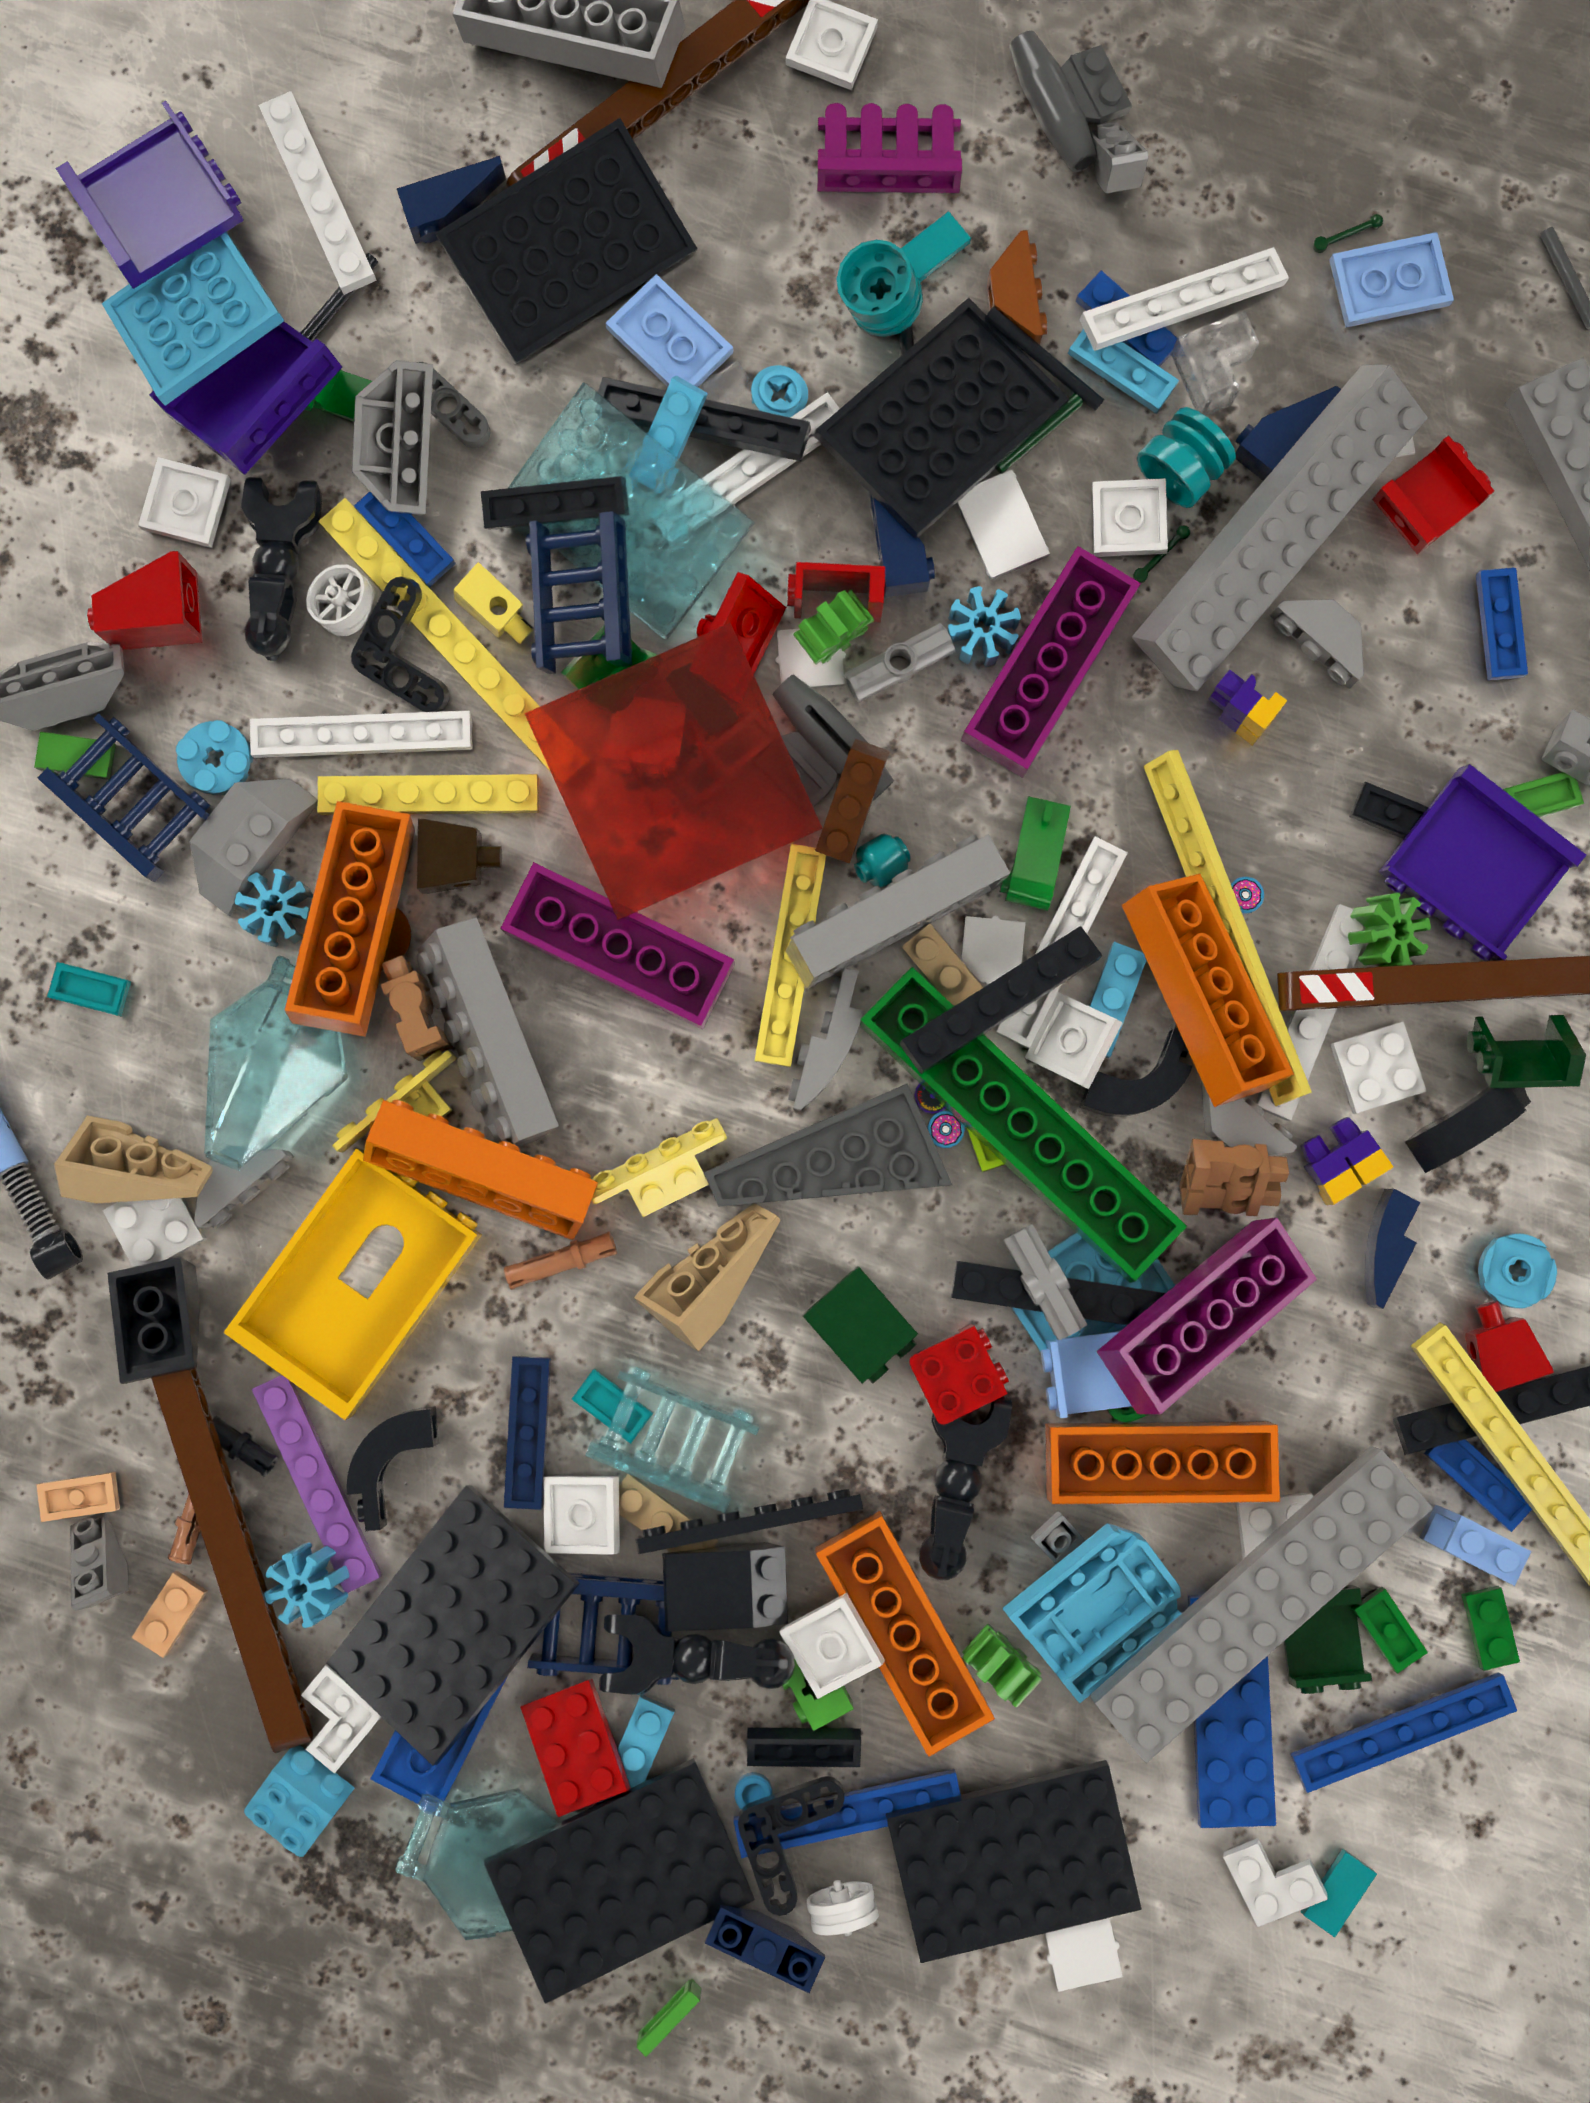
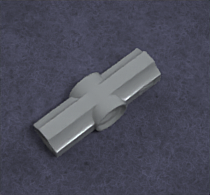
M939 623L903 643L892 644L887 648L886 652L845 672L844 677L853 697L860 703L896 683L907 682L913 674L955 653V648L948 631ZM902 656L908 660L909 667L897 670L892 667L890 660L893 657Z
M1033 1224L1003 1239L1022 1274L1020 1278L1034 1304L1036 1306L1039 1305L1057 1340L1066 1338L1087 1326L1084 1317L1068 1290L1070 1285L1057 1261L1054 1258L1051 1259Z

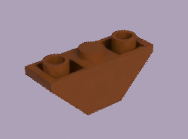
M1023 230L1017 234L990 269L986 286L990 310L993 306L996 307L1040 345L1042 336L1047 334V318L1045 312L1039 311L1038 300H1042V284L1040 277H1034L1033 266L1037 265V250L1035 243H1029L1028 230Z

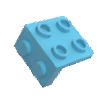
M298 1745L290 1748L274 1767L244 1809V1813L256 1826L262 1828L280 1842L285 1849L291 1851L296 1856L303 1857L355 1787L337 1773L334 1774L305 1748Z

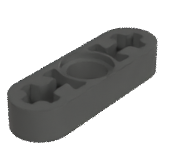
M433 368L432 388L435 391L432 393L431 414L465 446L479 448L486 444L490 437V427L485 416ZM444 397H453L457 401V407L451 413H441L437 409L438 402ZM463 414L472 426H476L479 423L480 433L478 435L474 433L467 435V429L460 420Z

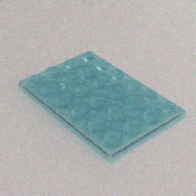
M583 382L508 488L615 476L626 477L629 515L620 517L625 520L629 609L630 612L660 637L668 639L755 522L589 384ZM585 519L584 521L557 522L555 524L543 525L549 529L550 535L594 530L597 525H600V520ZM598 544L556 549L578 568L597 566L601 562V548ZM594 581L603 588V584L600 581Z

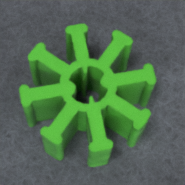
M844 590L839 592L830 604L825 601L816 608L818 613L808 619L805 618L798 625L800 630L796 631L793 635L815 665L820 661L824 664L831 660L832 656L840 648H842L843 652L851 646L849 642L852 639L864 635L869 629L867 625L871 624L874 618L852 590L848 593Z
M1398 892L1373 896L1366 899L1369 906L1353 909L1350 915L1351 919H1356L1366 928L1363 931L1349 932L1348 940L1350 945L1368 943L1362 956L1358 957V960L1363 965L1380 964L1378 967L1412 965L1413 962L1409 957L1425 955L1428 944H1423L1413 934L1414 932L1428 931L1431 929L1429 918L1410 920L1416 908L1421 905L1415 897L1399 899L1400 893Z
M989 1624L962 1651L964 1661L978 1671L976 1675L984 1683L989 1682L999 1697L1004 1701L1008 1699L1015 1707H1018L1043 1679L1040 1676L1042 1674L1040 1670L1026 1660L1028 1656L1020 1648L1015 1649L1000 1631L996 1632Z

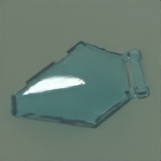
M280 955L275 959L271 973L265 982L210 1019L204 1154L208 1159L238 1171L261 1150L265 1151L306 1116L308 1114L307 1110L324 1095L326 1097L329 1096L348 1079L340 1032L293 1024L287 1016L285 1006L291 984L283 980L285 977L292 980L295 965L290 964V959Z
M520 1788L453 1803L442 1801L440 1798L429 1794H422L418 1804L420 1809L405 1853L398 1858L395 1871L403 1876L425 1882L465 1940L496 1937V1933L513 1931L484 1866V1859L558 1824V1822ZM434 1815L442 1817L431 1846L427 1863L424 1865L418 1862V1858Z

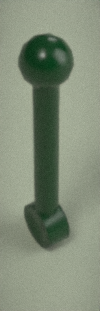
M1374 214L1370 217L1369 221L1331 237H1317L1313 243V249L1317 253H1323L1330 244L1371 227L1378 229L1383 225V217L1379 214Z
M1181 525L1177 528L1176 535L1168 542L1167 553L1181 539L1184 540L1190 536L1191 532L1188 526ZM1156 554L1143 568L1136 569L1133 573V579L1144 583L1148 578V573L1166 554Z

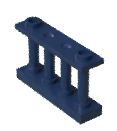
M614 511L599 513L600 525H597L594 530L550 535L547 527L538 521H529L530 533L526 536V546L531 556L535 642L531 646V655L536 668L548 674H556V659L603 654L606 661L617 667L632 666L625 520ZM596 544L601 548V562L597 566L551 571L550 550ZM600 581L603 584V598L600 599L599 603L553 608L552 586ZM602 618L604 621L605 635H602L601 639L555 644V622Z
M98 713L94 720L105 729V732L66 772L62 770L58 774L47 767L37 778L144 877L156 882L165 872L156 864L160 860L158 855L197 814L206 820L210 815L206 810L211 805L196 791L189 795L126 737L130 731L114 716L108 721ZM118 741L132 756L93 797L89 795L85 799L76 791L80 786L78 781ZM144 765L159 780L120 821L116 819L111 823L103 815L107 810L105 805ZM172 790L186 805L147 846L143 844L138 848L130 840L133 835L131 831Z
M568 1572L580 1583L572 1594L581 1595L580 1600L584 1601L579 1657L557 1655L560 1608L544 1629L542 1654L532 1653L528 1660L527 1668L537 1669L536 1673L543 1676H557L559 1671L596 1674L625 1671L632 1664L633 1644L625 1636L619 1635L617 1660L594 1658L599 1602L603 1601V1597L618 1598V1603L621 1604V1615H636V1605H640L641 1600L656 1601L655 1606L659 1607L658 1626L665 1636L672 1637V1631H665L663 1580ZM663 1678L657 1684L669 1685L672 1684V1679L679 1680V1678Z

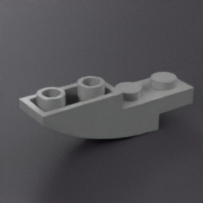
M844 968L842 977L834 976L829 996L836 998L833 1012H825L820 1031L826 1033L827 1038L822 1039L811 1036L810 1044L802 1043L797 1064L804 1066L801 1080L793 1078L788 1100L795 1102L793 1110L802 1111L815 1100L838 1072L849 1053L864 1012L863 1010L850 1007L859 971Z

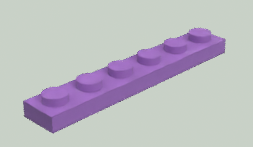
M280 1375L253 1388L254 1396L323 1546H329L336 1552L330 1558L334 1570L336 1571L342 1566H347L350 1576L341 1582L344 1592L349 1593L382 1576L380 1569L295 1384L283 1375Z

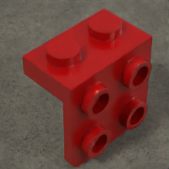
M973 1324L959 1329V1333L912 1355L909 1359V1364L938 1423L942 1425L948 1424L1008 1394L1004 1387V1384L1009 1382L1000 1362L993 1364L987 1352L992 1349V1345L984 1329L977 1330Z

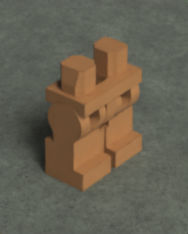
M399 956L382 963L388 981L380 985L384 995L389 998L390 1005L400 1014L402 1022L395 1025L406 1054L418 1061H422L438 1050L444 1052L452 1049L453 1045L448 1041L445 1032L438 1026H435L431 1015L434 1005L431 997L426 994V992L430 991L427 980L417 971H414L412 963L406 962L404 956Z
M1192 1139L1186 1159L1187 1165L1184 1167L1179 1185L1183 1215H1198L1200 1208H1220L1230 1214L1246 1212V1216H1257L1260 1206H1279L1281 1200L1280 1182H1286L1289 1175L1287 1157L1268 1156L1266 1144H1255L1254 1147L1245 1144L1225 1147L1224 1141Z

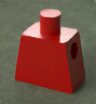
M1498 1301L1476 1307L1483 1327L1465 1334L1468 1356L1495 1392L1554 1373L1549 1360L1524 1318L1512 1317L1504 1319Z

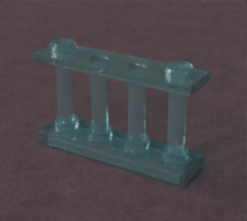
M630 1366L629 1371L621 1369L617 1378L628 1383L606 1436L602 1435L600 1440L592 1439L585 1456L725 1513L731 1500V1494L725 1492L727 1486L724 1485V1482L745 1431L757 1435L759 1431V1425L753 1422L755 1416L737 1408H734L733 1413H729L649 1380L651 1373L638 1367ZM642 1388L662 1396V1399L641 1450H636L634 1455L621 1449L623 1444L620 1440ZM677 1402L697 1412L676 1464H671L668 1469L656 1464L657 1457L654 1455ZM710 1417L730 1424L731 1428L710 1479L706 1478L705 1482L702 1483L690 1478L692 1472L689 1469Z

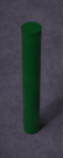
M1076 393L1071 395L1069 401L995 469L1001 474L1004 473L1083 405L1082 399Z

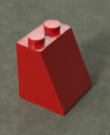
M170 551L91 595L92 608H88L87 612L89 626L91 630H94L110 646L112 644H120L122 650L203 643L197 571L179 551Z

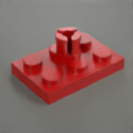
M737 572L716 616L707 614L705 615L706 619L701 618L698 623L696 634L697 638L702 641V645L694 658L689 672L726 700L739 705L787 607L749 575Z

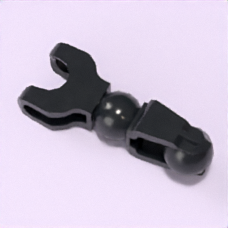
M248 477L244 483L241 508L252 529L256 532V541L260 547L256 549L252 558L254 574L249 576L248 579L250 618L244 628L245 641L249 648L257 654L265 656L269 661H276L280 654L288 648L291 640L290 624L296 606L295 587L292 581L296 578L299 570L297 555H299L301 543L306 538L312 536L320 526L318 521L321 519L322 493L317 481H301L295 498L286 505L276 506L269 503V492L262 478Z
M1003 1396L992 1401L986 1419L978 1425H971L963 1421L961 1417L942 1425L938 1423L932 1413L931 1423L936 1435L942 1440L944 1445L942 1458L946 1460L938 1467L935 1474V1488L939 1496L935 1495L932 1501L930 1535L921 1545L919 1561L926 1574L936 1580L955 1578L966 1564L967 1552L963 1542L974 1513V1504L970 1502L979 1494L982 1486V1476L977 1466H982L985 1454L990 1449L999 1446L1007 1438L1012 1412V1400L1010 1397Z
M607 1615L604 1617L605 1631L627 1637L633 1644L635 1656L632 1664L625 1671L601 1675L598 1689L602 1692L642 1695L654 1688L659 1680L670 1677H678L683 1682L690 1684L703 1683L709 1678L710 1680L718 1681L751 1679L759 1687L775 1689L789 1681L793 1675L795 1661L789 1646L773 1638L761 1640L753 1647L723 1640L711 1641L706 1636L700 1634H690L679 1639L665 1636L659 1626L648 1617L640 1615Z

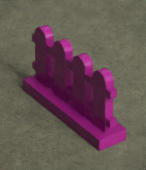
M840 103L828 105L825 110V117H818V131H825V149H818L817 192L960 193L962 158L961 150H954V132H960L961 119H954L952 108L946 104L935 106L932 111V118H918V111L911 104L899 106L896 118H882V109L874 103L863 106L861 118L847 117L846 108ZM847 131H860V149H846ZM882 131H896V150H882ZM918 132H932V150H918Z

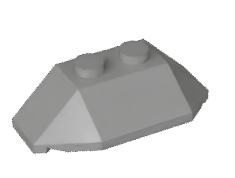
M396 360L355 397L352 473L388 512L426 515L433 364Z
M86 642L17 662L0 672V721L34 731L103 711L125 674L123 650L120 644H112L110 646L105 643Z
M290 778L234 783L190 839L199 893L228 916H231L238 907L235 904L236 894L241 892L247 896L254 887V884L248 881V877L256 872L261 875L265 873L318 805V799Z

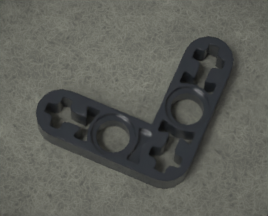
M396 577L389 581L352 650L351 662L359 673L424 712H438L448 704L449 690L447 686L439 679L394 653L422 598L421 588L415 580L407 577ZM408 586L407 593L411 596L410 600H402L396 609L403 611V615L401 616L398 612L387 609L388 604L396 606L400 599V595L396 593L397 588ZM385 615L390 616L395 623V630L388 637L383 636L378 630V622ZM374 650L373 658L377 661L387 663L388 658L391 661L384 668L375 664L365 666L367 659L362 655L363 652ZM398 666L404 667L409 674L408 683L402 688L396 686L392 681V672ZM417 685L423 689H433L435 687L434 694L438 697V702L427 704V695L420 691H413L411 695L410 692Z
M820 1777L750 1802L739 1813V1832L762 1900L767 1910L774 1915L782 1916L792 1912L798 1900L797 1887L779 1834L839 1812L844 1803V1791L841 1783L833 1777ZM828 1787L830 1792L836 1791L838 1793L833 1796L832 1804L827 1805L825 1800L813 1802L815 1811L808 1812V1803L804 1793L810 1792V1800L820 1797L821 1788ZM787 1799H795L800 1802L802 1812L796 1818H786L780 1811L781 1804ZM755 1813L758 1818H765L761 1822V1831L764 1839L757 1842L754 1827L752 1825H745L749 1822V1814ZM772 1835V1838L765 1839L767 1836ZM750 1842H757V1843L752 1846ZM763 1849H773L779 1856L778 1863L772 1868H763L757 1862V1855ZM779 1875L781 1890L783 1892L790 1891L786 1895V1903L780 1904L778 1899L771 1900V1897L774 1896L772 1878Z

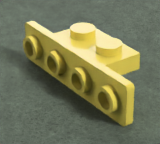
M440 1050L436 1051L423 1062L425 1069L415 1077L409 1074L394 1086L397 1092L386 1101L392 1103L393 1100H400L411 1105L414 1108V1112L425 1116L436 1114L445 1117L452 1109L432 1086L430 1081L453 1063L457 1057L449 1050L444 1053ZM383 1098L378 1099L365 1110L368 1116L356 1125L353 1121L336 1134L339 1140L332 1146L337 1152H345L371 1130L384 1100Z
M718 1118L700 1122L691 1131L677 1138H668L661 1142L657 1148L645 1154H636L630 1157L625 1164L596 1174L592 1178V1180L598 1182L592 1197L593 1204H598L628 1189L642 1217H645L709 1185L695 1155L727 1139Z

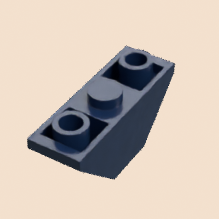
M721 1905L705 1940V1944L807 1993H810L826 1958L825 1954L790 1926L759 1911Z

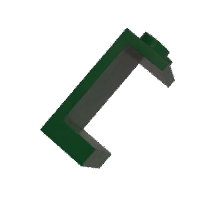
M1549 1015L1544 1040L1495 1041L1483 1016L1475 1017L1473 1031H1469L1467 1035L1468 1051L1473 1053L1477 1061L1478 1072L1484 1075L1489 1088L1580 1087L1586 1053L1564 1015Z
M859 1266L855 1267L802 1314L805 1320L862 1384L868 1379L872 1384L889 1370L885 1364L893 1356L897 1355L901 1359L917 1345L913 1339L918 1333Z
M1353 1585L1344 1587L1284 1641L1289 1684L1295 1688H1300L1301 1693L1324 1692L1323 1686L1337 1684L1339 1690H1355L1362 1688L1361 1682L1372 1681L1371 1673L1364 1670L1358 1619L1351 1608L1355 1604L1362 1603L1359 1587Z

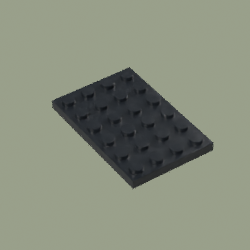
M618 118L435 233L441 246L515 365L647 283L656 274L659 275L682 261L698 249L621 118Z
M970 298L966 299L819 426L814 434V437L915 540L1025 443L1069 401V398L1014 342L985 319L986 314Z
M466 1485L326 1664L434 1766L439 1764L580 1583L473 1486Z
M694 1758L484 1859V1866L545 2004L714 1921L721 1905L740 1908L755 1900Z
M1107 1760L886 1813L920 1963L1142 1910Z

